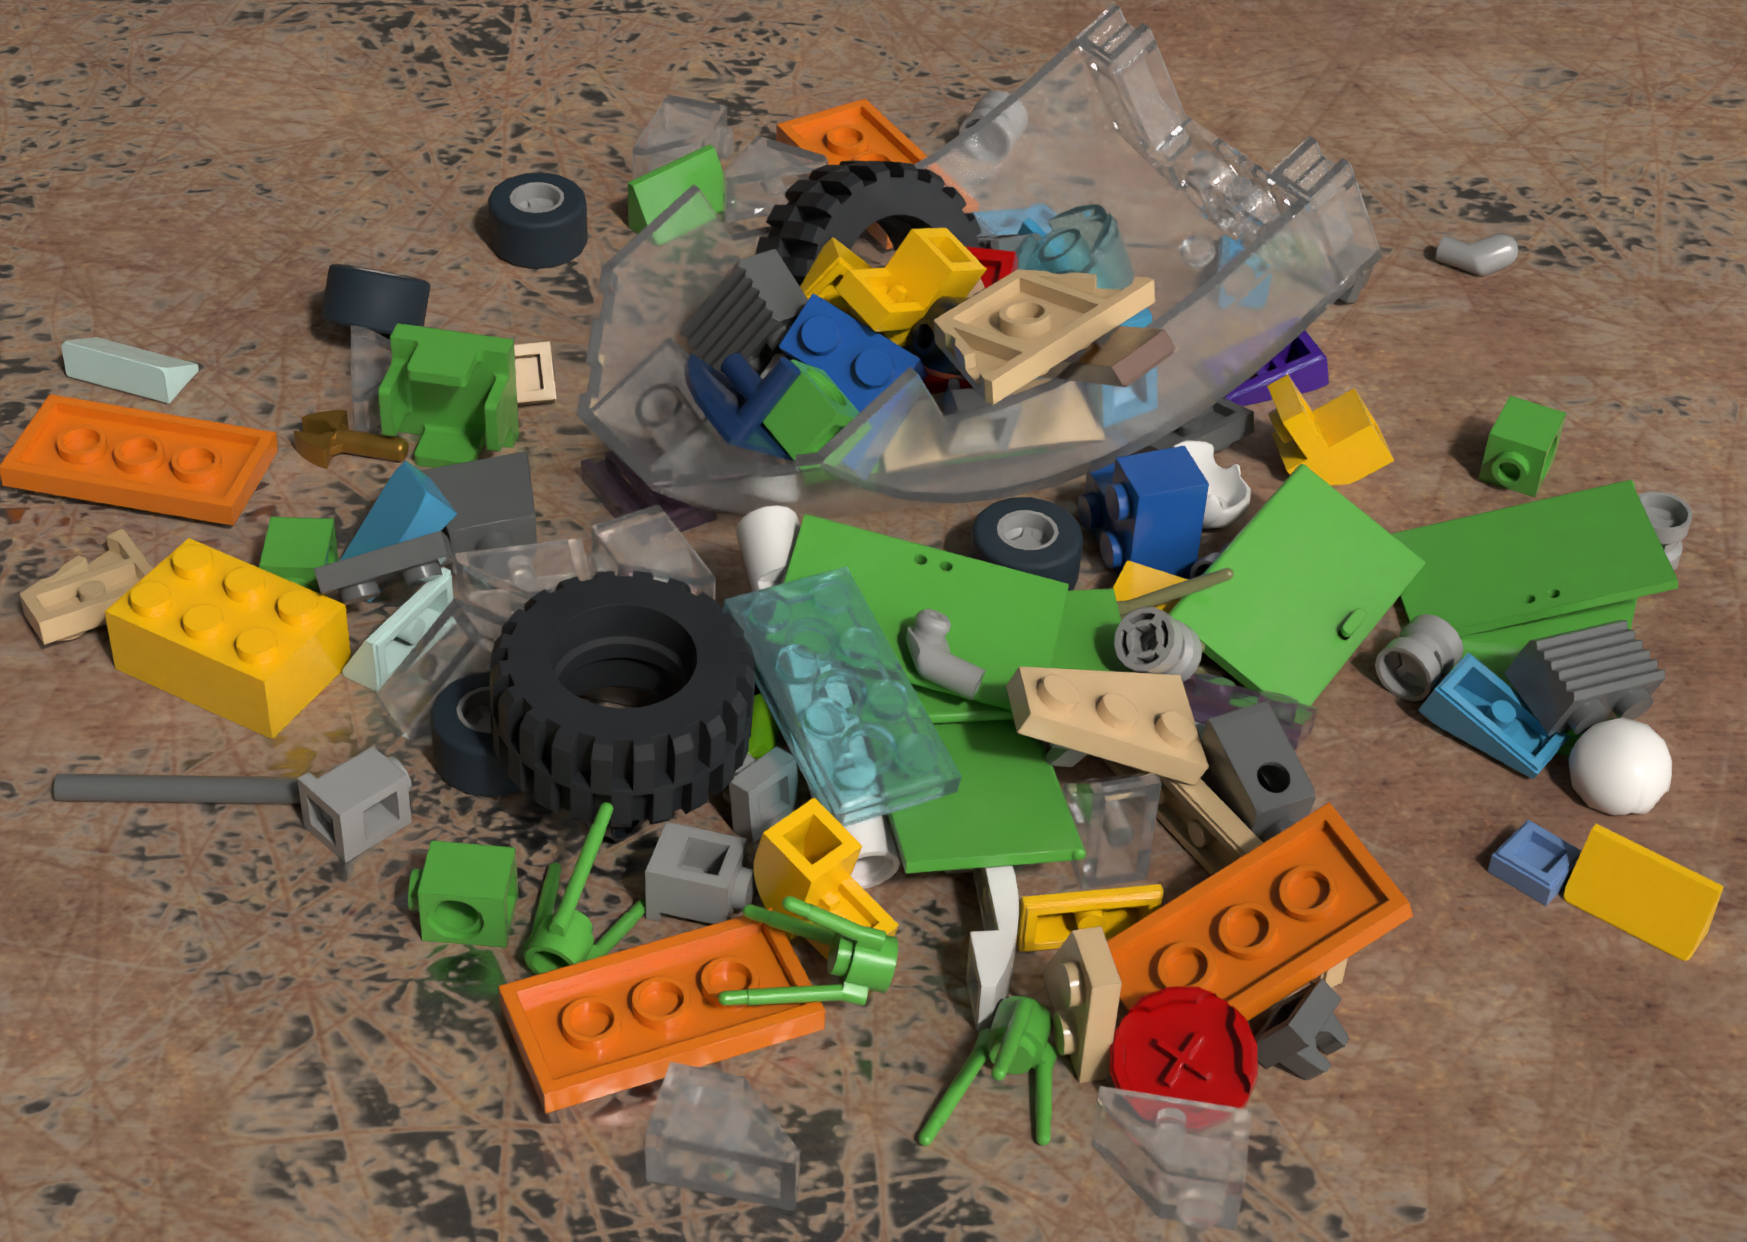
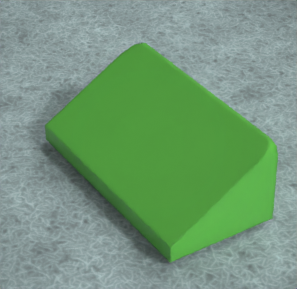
M710 144L628 182V226L631 230L654 244L688 229L733 205L732 195L715 147Z

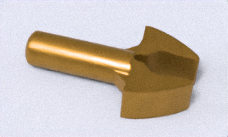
M331 410L301 417L303 432L294 430L296 451L307 461L325 469L329 467L332 458L342 452L402 462L406 459L409 451V445L405 438L349 430L346 410Z

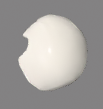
M1184 440L1173 445L1172 448L1186 446L1209 483L1202 528H1225L1246 514L1250 505L1251 488L1240 477L1241 470L1238 464H1234L1229 468L1218 466L1214 460V447L1207 442Z
M1623 717L1596 723L1579 737L1570 753L1569 770L1572 788L1590 808L1613 816L1627 815L1629 813L1646 814L1666 792H1669L1672 777V759L1666 743L1649 725Z

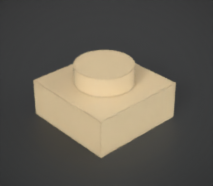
M550 341L514 345L518 406L555 402L557 396Z

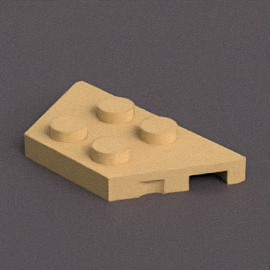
M1018 269L934 319L935 343L985 402L994 405L1035 378L1046 374L1052 367L1079 350L1087 348L1096 339L1155 303L1154 279L1135 276L1132 284L1123 290L1097 288V274H1054L1048 271Z

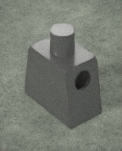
M526 451L420 470L432 479L457 512V515L441 530L448 537L455 562L445 565L447 569L451 570V575L461 577L484 572L489 582L498 585L506 584L517 578L521 572V565L532 563L538 557L534 499L529 459Z
M1268 701L1207 720L1201 743L1209 767L1201 776V780L1263 843L1310 814L1316 799L1314 787Z

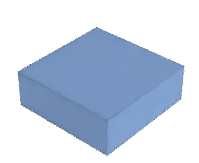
M1527 820L1492 854L1487 872L1547 906L1566 886L1582 850L1532 821Z

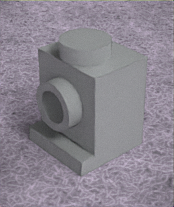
M374 746L347 762L335 766L330 772L318 779L310 772L297 778L304 827L345 863L412 823L409 792L412 790L410 776L399 760L392 756H384Z
M666 822L645 870L646 919L660 922L664 913L716 924L730 920L734 909L743 910L745 905L751 904L756 883L754 869L747 868V839Z

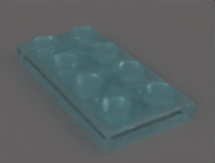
M847 566L724 600L722 614L728 612L743 629V637L751 645L755 658V682L814 797L844 827L958 791L962 776Z

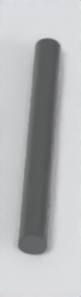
M57 773L54 780V797L56 801L301 804L297 779L299 777Z

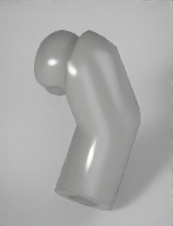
M1501 233L1491 235L1471 244L1445 235L1438 246L1436 261L1478 276H1487L1514 263L1518 256V245L1513 237Z
M932 609L919 611L915 617V624L908 626L905 638L917 672L924 679L972 700L981 685L986 670L951 654L949 644L945 639L946 634L951 628V623L947 616Z

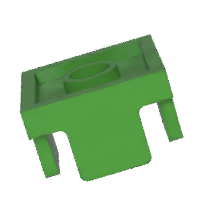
M397 323L390 337L392 362L378 392L382 435L395 437L398 430L403 433L422 435L414 452L415 464L430 468L478 460L482 448L486 445L487 450L500 452L502 447L513 448L519 436L514 339Z

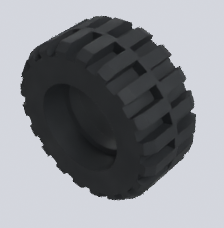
M856 160L841 161L839 165L819 167L811 171L808 177L809 180H797L787 189L784 196L788 203L786 205H774L766 219V223L772 226L768 237H759L755 254L776 249L798 285L801 286L823 246L832 237L851 250L861 233L874 222L879 224L886 232L895 252L911 229L947 228L966 247L986 248V246L978 245L976 236L982 232L974 213H964L962 211L967 205L965 199L954 187H944L945 183L938 174L929 169H916L914 164Z
M613 570L595 572L593 579L580 581L578 576L560 581L556 585V591L552 593L545 589L540 591L524 604V611L518 609L512 614L502 627V635L494 642L491 653L490 707L493 748L498 761L508 770V777L523 792L528 794L534 790L536 802L555 813L560 808L570 811V817L575 821L592 825L600 805L604 802H609L613 806L610 818L611 827H631L633 820L648 819L650 825L666 822L673 818V812L679 809L688 814L708 802V792L714 796L720 793L734 779V772L743 765L747 756L752 729L756 675L754 673L755 658L752 647L744 638V631L737 621L728 612L722 614V606L704 592H701L698 596L691 593L689 585L679 580L669 578L666 583L654 580L652 573L633 571V576H615ZM628 686L649 690L667 699L643 707L613 708L591 703L578 696L599 688Z

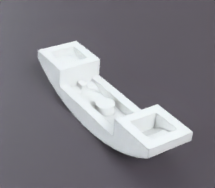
M1013 865L945 870V874L972 872L984 931L970 932L966 982L977 1034L982 1029L991 1028L997 1007L1004 999L1008 998L1012 982L1019 919V896Z

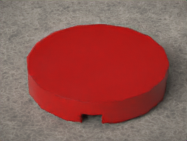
M1169 986L1143 996L1129 1009V1013L1122 1019L1119 1028L1117 1026L1113 1044L1110 1045V1074L1122 1104L1142 1125L1168 1136L1199 1137L1226 1126L1247 1106L1258 1080V1048L1247 1019L1226 1000L1201 987Z

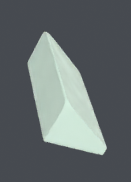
M98 337L67 340L61 346L66 375L68 377L168 404L199 371L198 364Z
M444 567L441 568L443 576L424 584L372 633L342 669V675L378 692L455 619L451 570Z

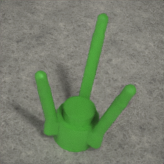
M609 802L602 803L598 809L560 905L554 913L553 909L562 867L558 863H551L548 867L532 933L522 951L527 966L536 975L607 955L646 913V900L641 899L637 901L594 944L591 921L583 913L575 910L613 812V806Z
M787 896L783 899V908L808 921L752 904L745 905L742 912L746 918L829 945L827 973L839 976L840 984L722 991L718 995V1002L721 1005L728 1006L844 1001L864 1006L868 990L884 994L891 984L898 955L897 937L886 935L884 930L859 925L792 896Z
M1012 996L1004 999L998 1005L991 1028L980 1030L974 1049L919 1133L918 1143L920 1145L929 1146L987 1058H990L994 1064L991 1076L996 1081L1003 1080L1007 1073L1023 1074L1028 1072L1031 1067L1036 1070V1141L1039 1145H1048L1051 1139L1052 1070L1058 1051L1047 1042L1053 1025L1051 1013L1043 1004L1025 996Z

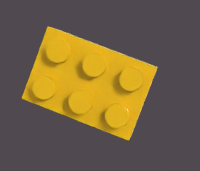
M190 538L184 541L104 611L116 670L270 739H274L342 672V669L351 659L345 604Z

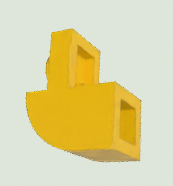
M947 228L911 229L885 268L850 269L846 272L835 290L849 303L851 314L856 320L875 332L882 331L892 342L900 347H904L913 343L912 334L915 324L925 316L938 298L942 296L967 297L987 269Z
M1288 374L1267 386L1276 406V409L1268 413L1276 432L1272 433L1286 471L1290 475L1300 464H1305L1329 485H1344L1356 482L1395 461L1378 423L1355 388L1312 411Z
M815 797L763 832L754 858L753 868L757 890L766 909L772 908L774 911L808 921L783 908V899L787 896H792L859 925L884 930L886 935L895 936L899 924L851 877L862 845ZM784 931L789 942L798 936ZM807 939L828 960L830 946Z

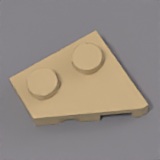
M124 529L114 531L108 535L106 539L109 551L89 564L85 557L78 555L62 565L54 575L41 579L19 594L24 615L44 645L54 641L73 640L82 636L87 630L107 624L104 611L154 569Z
M1102 927L1073 930L1045 967L1043 978L1055 1011L1053 1013V1034L1057 1050L1060 1055H1070L1079 1083L1108 1078L1110 1045L1113 1044L1122 982Z

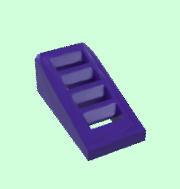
M1300 323L1199 367L1200 376L1214 394L1241 406L1273 400L1267 386L1287 374L1301 394L1329 385L1327 357ZM1254 373L1257 376L1253 379H1249L1247 377V374ZM1234 378L1239 385L1229 389L1224 379Z

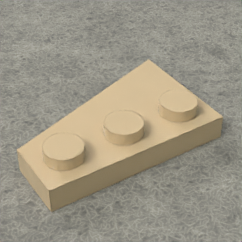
M1019 666L1006 685L1016 730L1019 734L1194 786L1209 767L1181 675Z

